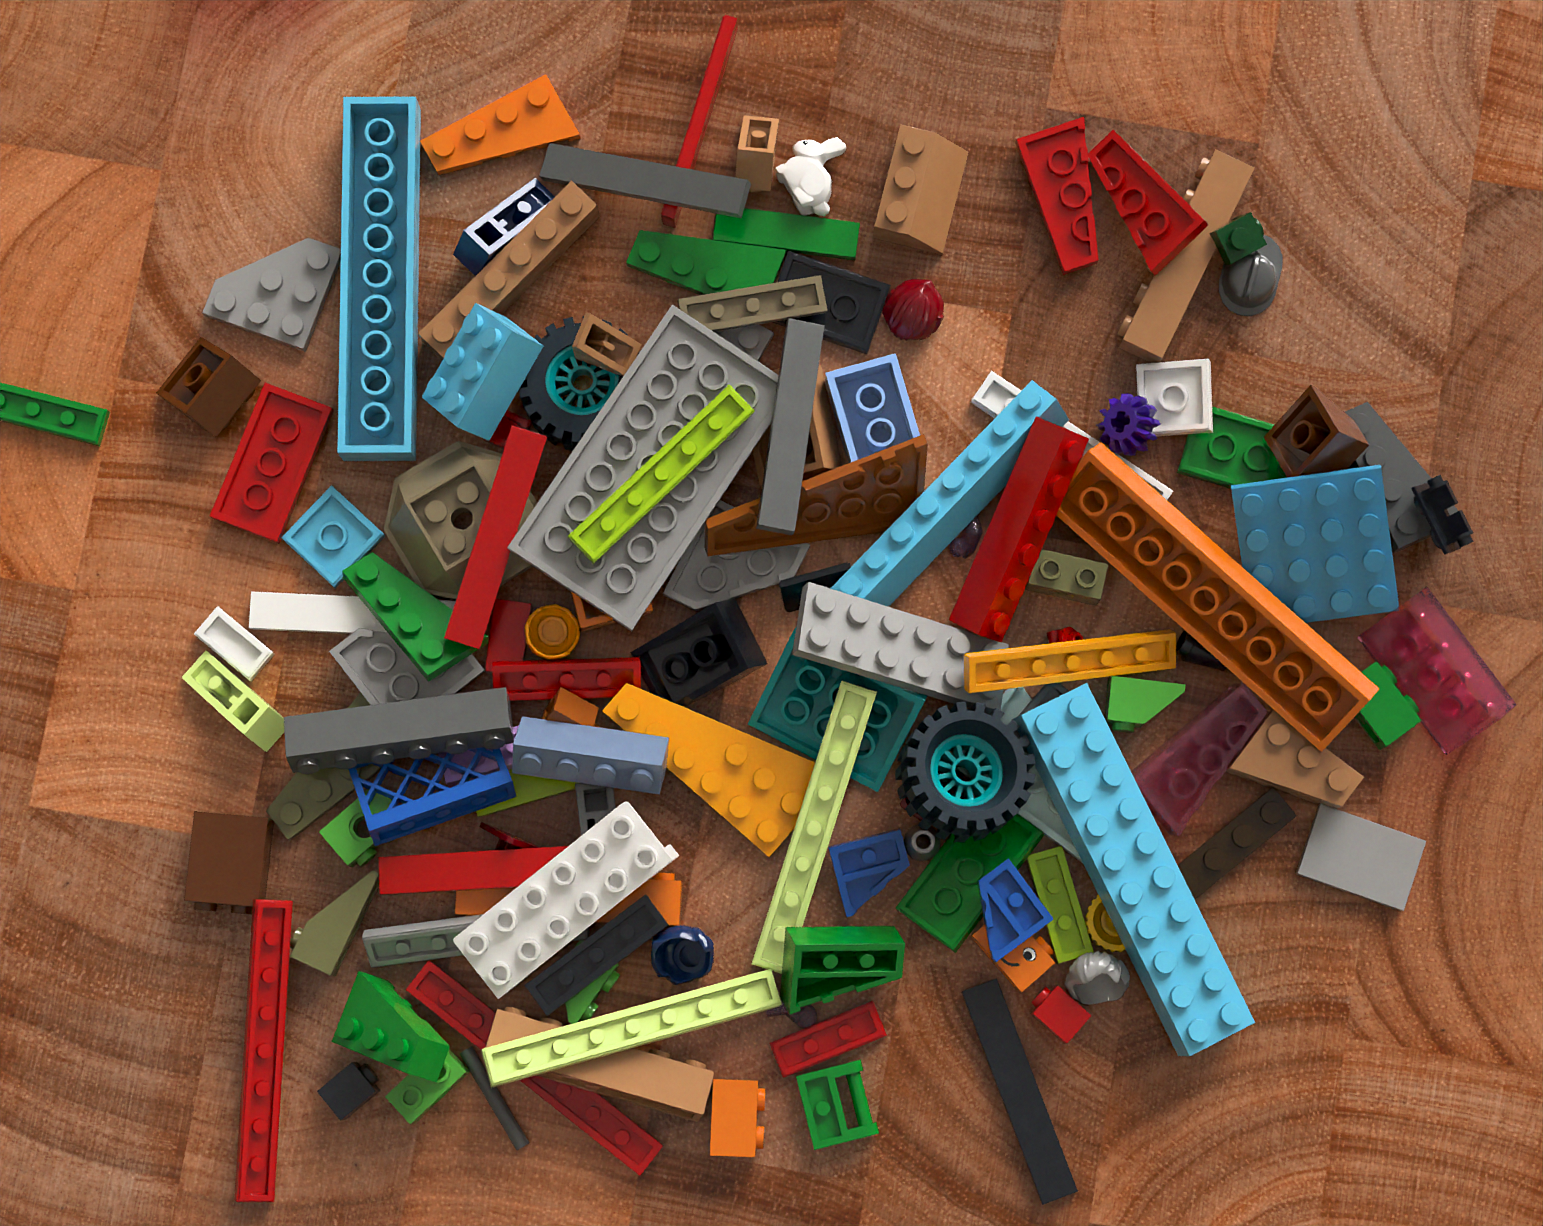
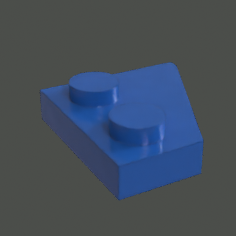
M900 828L828 847L846 917L853 916L857 909L873 895H877L886 887L889 881L910 866Z

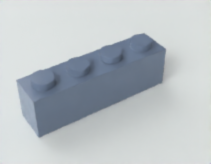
M522 716L513 743L512 773L660 794L667 768L669 737Z

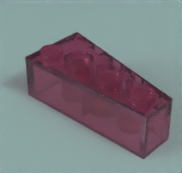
M1234 683L1131 771L1151 813L1170 835H1181L1189 819L1203 804L1206 795L1216 781L1225 773L1233 757L1242 749L1268 712L1244 683Z

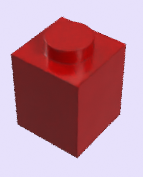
M1058 985L1054 986L1051 990L1045 986L1031 1001L1035 1008L1030 1014L1063 1044H1067L1092 1016Z

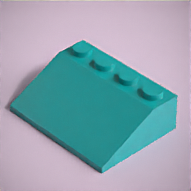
M795 628L748 725L816 760L841 680L877 691L850 778L878 792L928 696L792 655L796 633Z

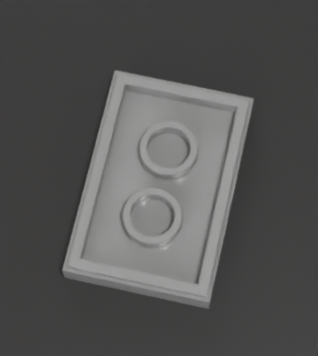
M1319 804L1296 874L1392 909L1404 911L1426 841Z

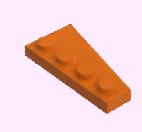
M545 74L420 140V143L438 175L480 165L483 164V161L502 157V159L512 157L518 152L534 148L537 150L547 148L549 143L554 144L565 140L570 142L581 139Z

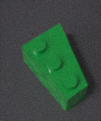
M895 926L786 927L780 997L789 1015L801 1011L800 1007L822 1001L823 1004L835 1000L834 996L853 990H856L858 993L901 979L905 942Z
M358 971L332 1042L404 1073L437 1083L450 1046L425 1019L420 1018L412 1010L413 1006L407 1000L402 999L394 990V985L390 981Z

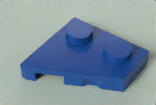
M1009 858L977 881L990 955L994 963L1053 920V917Z

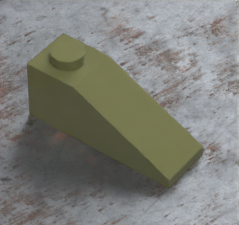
M372 870L306 922L304 928L298 927L290 941V948L293 949L290 957L330 976H336L379 887V872Z

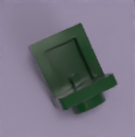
M1251 212L1231 219V222L1210 233L1225 265H1230L1267 245L1263 237V227L1253 217Z

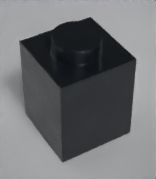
M351 1062L317 1092L340 1121L350 1117L381 1090L375 1084L379 1081V1078L368 1064L364 1063L360 1066L358 1062Z

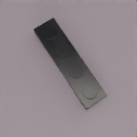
M645 894L528 982L525 987L544 1013L549 1016L669 924Z

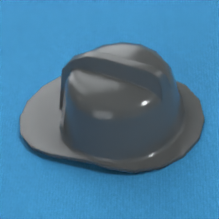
M1266 235L1263 237L1267 245L1230 265L1223 264L1219 280V294L1223 304L1230 311L1240 316H1253L1262 313L1271 305L1276 295L1282 271L1283 255L1277 243Z

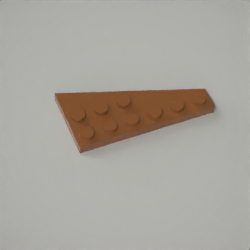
M925 435L917 436L802 481L796 528L793 535L756 529L760 498L707 518L705 520L704 545L707 556L885 532L924 492L928 447Z

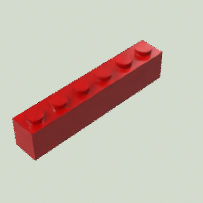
M1037 416L1035 417L949 617L950 621L977 635L1002 642L1048 533L1053 526L1060 505L1068 491L1079 461L1083 456L1089 438Z

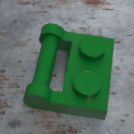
M861 1060L796 1076L814 1150L879 1133L877 1122L872 1121L860 1071H864ZM845 1075L858 1122V1127L850 1129L847 1128L835 1078Z

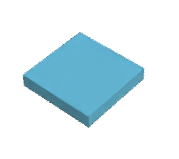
M331 485L281 538L336 589L344 580L342 571L367 556L385 537V534Z

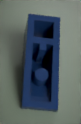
M534 178L464 229L453 255L476 276L555 196Z

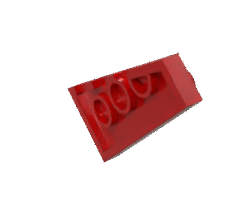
M1084 117L1016 139L1015 144L1063 275L1097 264L1099 259L1095 219L1092 209V189L1089 179V160L1085 139Z
M1114 130L1088 153L1093 167L1110 194L1137 247L1144 256L1150 271L1156 276L1208 226L1207 222Z

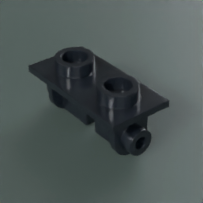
M1438 475L1428 480L1427 483L1411 488L1415 495L1414 504L1417 510L1426 517L1431 527L1430 535L1432 541L1439 549H1442L1444 555L1474 542L1471 537L1474 532L1463 511L1460 510L1452 515L1448 513V508L1458 504L1448 480L1443 481L1441 475Z

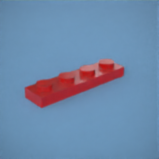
M640 657L492 662L493 689L506 687L510 701L552 699L560 687L580 698L615 697L626 683L641 689Z

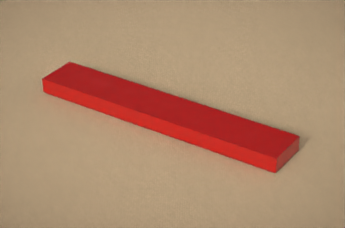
M725 15L722 18L676 167L694 170L737 34L738 25L737 18ZM664 204L661 212L663 225L676 228L682 207Z
M511 426L444 636L445 639L480 649L511 551L507 547L517 534L547 436Z
M568 846L378 857L379 894L397 895L517 888Z

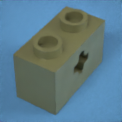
M1042 549L1025 590L1096 606L1102 597L1108 564Z

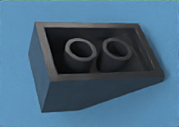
M736 599L715 602L630 652L632 657H640L641 675L650 693L683 707L744 678L768 664Z

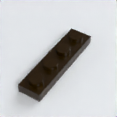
M1274 787L1264 793L1178 864L1194 900L1297 816Z

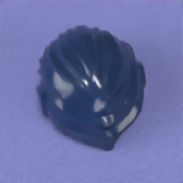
M679 925L662 930L652 939V967L658 977H665L673 985L689 983L702 978L712 970L714 943L698 927Z

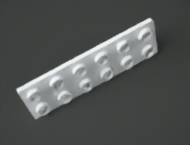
M625 801L453 939V942L499 999L643 883L675 860L679 854L671 844L663 847L630 803Z

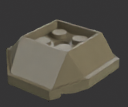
M457 441L395 477L384 532L413 581L435 597L454 601L457 599L502 453ZM531 491L517 533L537 505V501ZM461 513H469L473 516L472 524L466 529L454 527V520ZM510 552L500 586L533 566Z

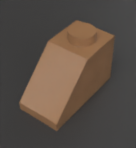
M743 116L737 149L735 178L748 180L751 183L749 192L771 191L779 119Z

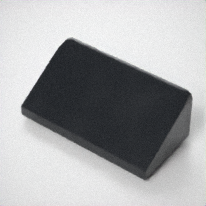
M846 562L781 580L779 582V590L785 611L793 612L799 610L802 588L806 583L811 582L831 588L850 569V563Z

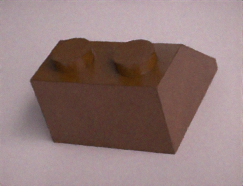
M200 337L156 394L202 429L217 437L221 431L230 425L233 415L241 405L253 396L255 388L261 380L232 355Z
M1310 385L1264 436L1287 478L1348 469L1369 446L1356 422L1313 385Z

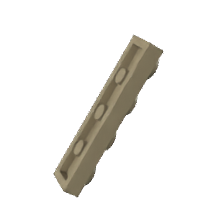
M821 275L681 298L677 301L678 309L713 332L788 320L789 318L794 319L823 314L828 311Z

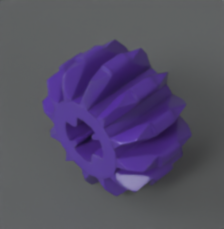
M1129 393L1121 394L1120 400L1116 398L1109 399L1110 409L1099 410L1105 418L1103 422L1096 425L1099 430L1104 431L1100 437L1102 443L1109 445V449L1117 454L1123 452L1127 456H1135L1137 450L1142 452L1148 451L1147 440L1154 441L1158 439L1152 433L1153 428L1161 425L1159 420L1153 418L1158 410L1154 406L1149 405L1145 397L1139 395L1134 397Z

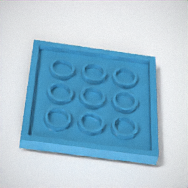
M1381 465L1231 485L1242 567L1305 623L1400 611Z

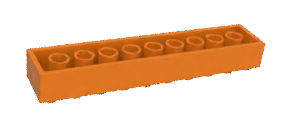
M1102 442L1088 450L1081 458L1056 516L1322 752L1380 688Z

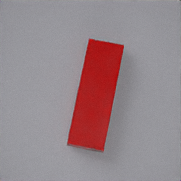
M871 1001L769 1044L784 1078L887 1036L874 1002Z

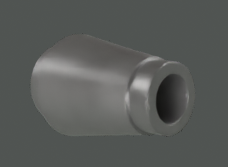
M918 825L911 827L904 837L907 854L917 861L932 859L940 848V838L935 837L937 831L931 826L927 830H923ZM918 836H928L930 839L928 848L921 849L916 845V838Z

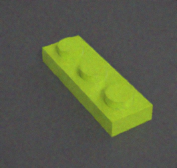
M1059 846L1029 855L1026 861L1036 895L1053 917V920L1046 925L1052 949L1055 952L1054 956L1057 964L1076 959L1085 953L1094 952L1063 847Z

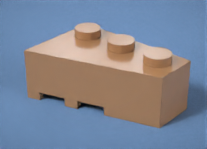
M1274 709L1266 714L1224 770L1228 774L1255 781L1266 787H1274L1275 789L1290 793L1292 796L1335 809L1345 804L1364 778V776L1325 748L1322 752L1318 750Z

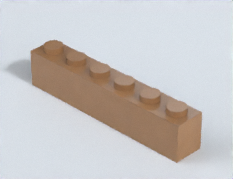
M1216 149L1211 160L1203 158L1194 176L1200 179V182L1195 191L1188 188L1183 199L1207 222L1208 226L1156 276H1153L1149 286L1142 283L1133 301L1139 307L1134 317L1126 315L1118 332V335L1124 337L1119 348L1150 363L1161 362L1216 249L1210 233L1229 222L1255 167Z
M571 180L418 333L423 344L442 361L447 349L451 346L461 329L465 317L470 313L475 303L502 315L600 217L598 205Z
M505 1007V1010L497 1009L485 1048L562 1027L563 1024L551 1018H541V1021L526 1017V1012L513 1007ZM631 1048L536 1076L698 1122L704 1114L714 1071L707 1070V1066L699 1061L688 1059L683 1063L672 1060L669 1053L661 1050L650 1049L649 1052Z

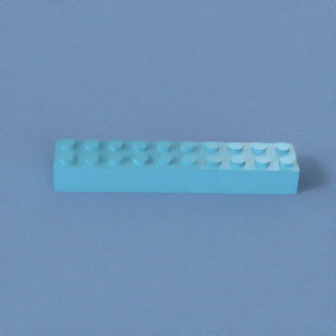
M343 97L337 453L343 461H416L421 109L416 97Z
M1085 683L1014 718L1013 720L1020 726L1017 729L1020 737L1026 735L1030 742L1026 749L1029 755L1034 754L1035 767L1177 1055L1192 1056L1254 1024L1255 1021L1088 684Z

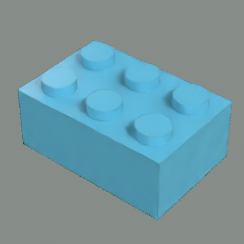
M475 303L470 313L465 317L463 325L453 343L447 349L436 373L428 382L422 398L456 427L489 441L544 346L507 317Z

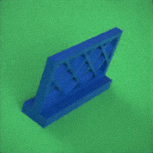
M485 747L468 749L475 753L468 768L451 762L455 754L447 752L445 758L431 754L424 759L440 765L432 780L416 774L424 759H415L409 771L393 765L395 759L387 764L370 762L357 764L355 767L348 769L374 846L517 797L500 748L492 749V751L487 750ZM482 756L496 761L499 767V771L487 775L480 774L474 770ZM369 764L381 768L373 783L359 778L357 769ZM447 768L463 774L458 785L449 788L439 784ZM388 771L405 777L396 793L380 786ZM411 781L428 787L424 796L416 800L403 795ZM363 787L366 788V789H369V791H368V793H367L366 796H365ZM376 793L393 799L387 810L372 815L369 805Z

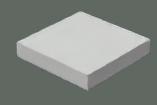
M1209 359L1136 364L1137 395L1145 397L1148 404L1158 410L1153 417L1161 423L1158 427L1153 428L1152 433L1156 437L1213 433L1211 361Z

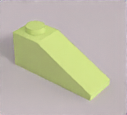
M207 650L182 676V679L241 733L267 752L284 733V717Z

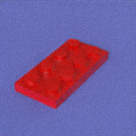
M265 382L209 516L217 521L280 544L281 537L287 527L333 415V408Z

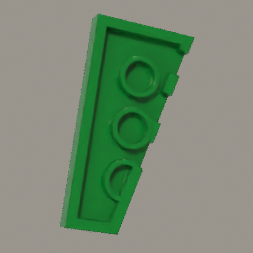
M639 230L626 265L696 294L705 295L775 283L787 250Z
M371 552L342 571L343 579L428 682L479 650L445 639L444 636L453 610L375 553ZM484 634L480 648L489 643L488 635Z

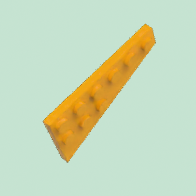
M628 683L622 687L602 710L606 716L624 731L669 737L667 769L767 857L773 854L795 828L815 762Z

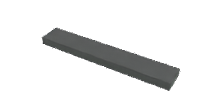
M553 143L548 145L539 175L543 181L567 185L572 180L579 188L742 218L751 183L746 179Z
M791 318L786 322L756 529L793 535L795 532L825 325Z

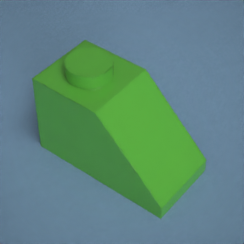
M1111 676L1107 684L1104 718L1107 724H1112L1113 731L1134 733V727L1140 728L1185 692L1186 684Z

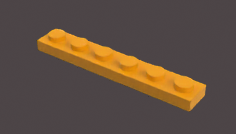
M1168 629L965 653L964 690L968 693L1174 669L1176 668V633Z

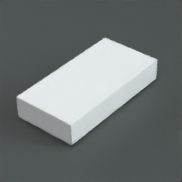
M218 606L194 633L195 636L249 681L256 677L275 654Z

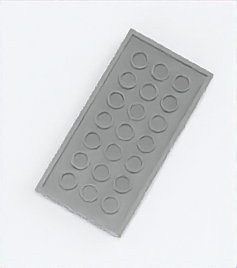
M671 305L507 549L632 632L705 520L711 514L771 424L779 375L674 305ZM730 384L755 410L754 414L593 564L569 540L568 535Z

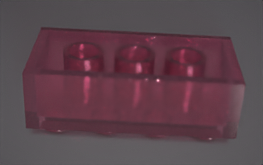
M1428 587L1422 589L1357 637L1375 662L1377 661L1380 666H1387L1397 679V683L1394 685L1403 696H1410L1420 710L1417 715L1422 720L1421 723L1445 755H1448L1499 721L1517 705Z

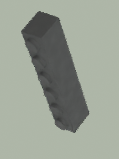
M506 687L284 717L286 758L292 772H299L301 774H313L320 769L333 767L350 769L357 764L370 762L387 764L394 759L407 757L424 759L431 754L444 752L461 754L468 749L481 747L498 749L505 744L514 743L511 704Z

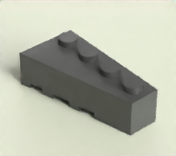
M1368 402L1345 411L1356 422L1369 444L1348 469L1381 465L1392 554L1431 537V527L1426 517L1417 510L1414 504L1415 495L1411 488L1427 483L1432 478ZM1455 506L1447 509L1449 515L1458 512Z

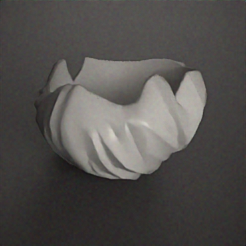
M1096 951L1079 956L1070 965L1064 984L1068 988L1069 995L1073 999H1077L1081 1004H1097L1119 1000L1129 987L1130 975L1127 967L1121 960L1116 959L1112 954H1107L1105 951L1102 953Z

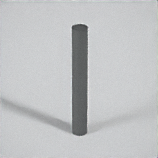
M473 1046L461 1052L460 1056L515 1149L519 1150L529 1144L527 1137L498 1088H491L486 1068Z

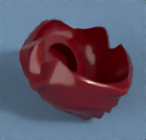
M910 279L891 289L885 300L882 314L895 337L901 340H924L929 338L931 333L937 331L944 319V302L931 280Z

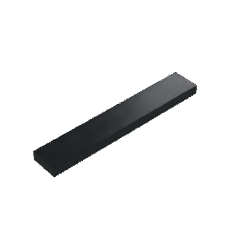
M997 978L962 991V996L1042 1205L1078 1192Z

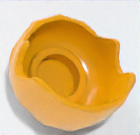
M560 605L541 606L528 617L525 623L526 644L535 655L545 660H558L566 657L573 651L580 638L578 620L569 609Z

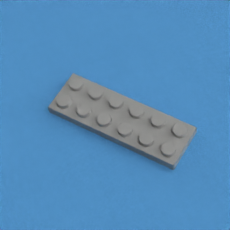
M808 582L802 588L792 655L953 704L966 701L967 708H971L976 702L986 704L984 713L990 714L995 708L1001 710L1003 689L977 693L965 691L964 654L1007 649L1009 644Z

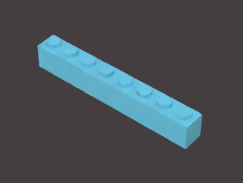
M1031 380L830 589L889 607L1006 486L1035 417L1037 416L1061 427L1069 421L1057 399Z

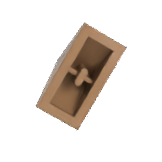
M586 313L573 342L572 349L576 359L623 377L636 359L642 344L591 313Z

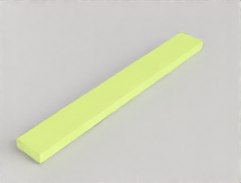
M841 680L752 965L771 969L782 974L785 928L803 927L877 691Z
M768 969L482 1049L481 1053L492 1088L777 1008L782 1003L772 970Z

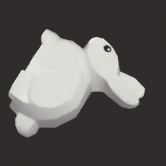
M838 137L828 139L822 144L814 140L798 141L792 146L795 157L790 158L785 164H781L774 169L776 178L780 183H784L801 215L805 216L815 213L819 216H826L830 210L827 202L831 197L832 180L823 166L828 159L842 155L846 151V144Z

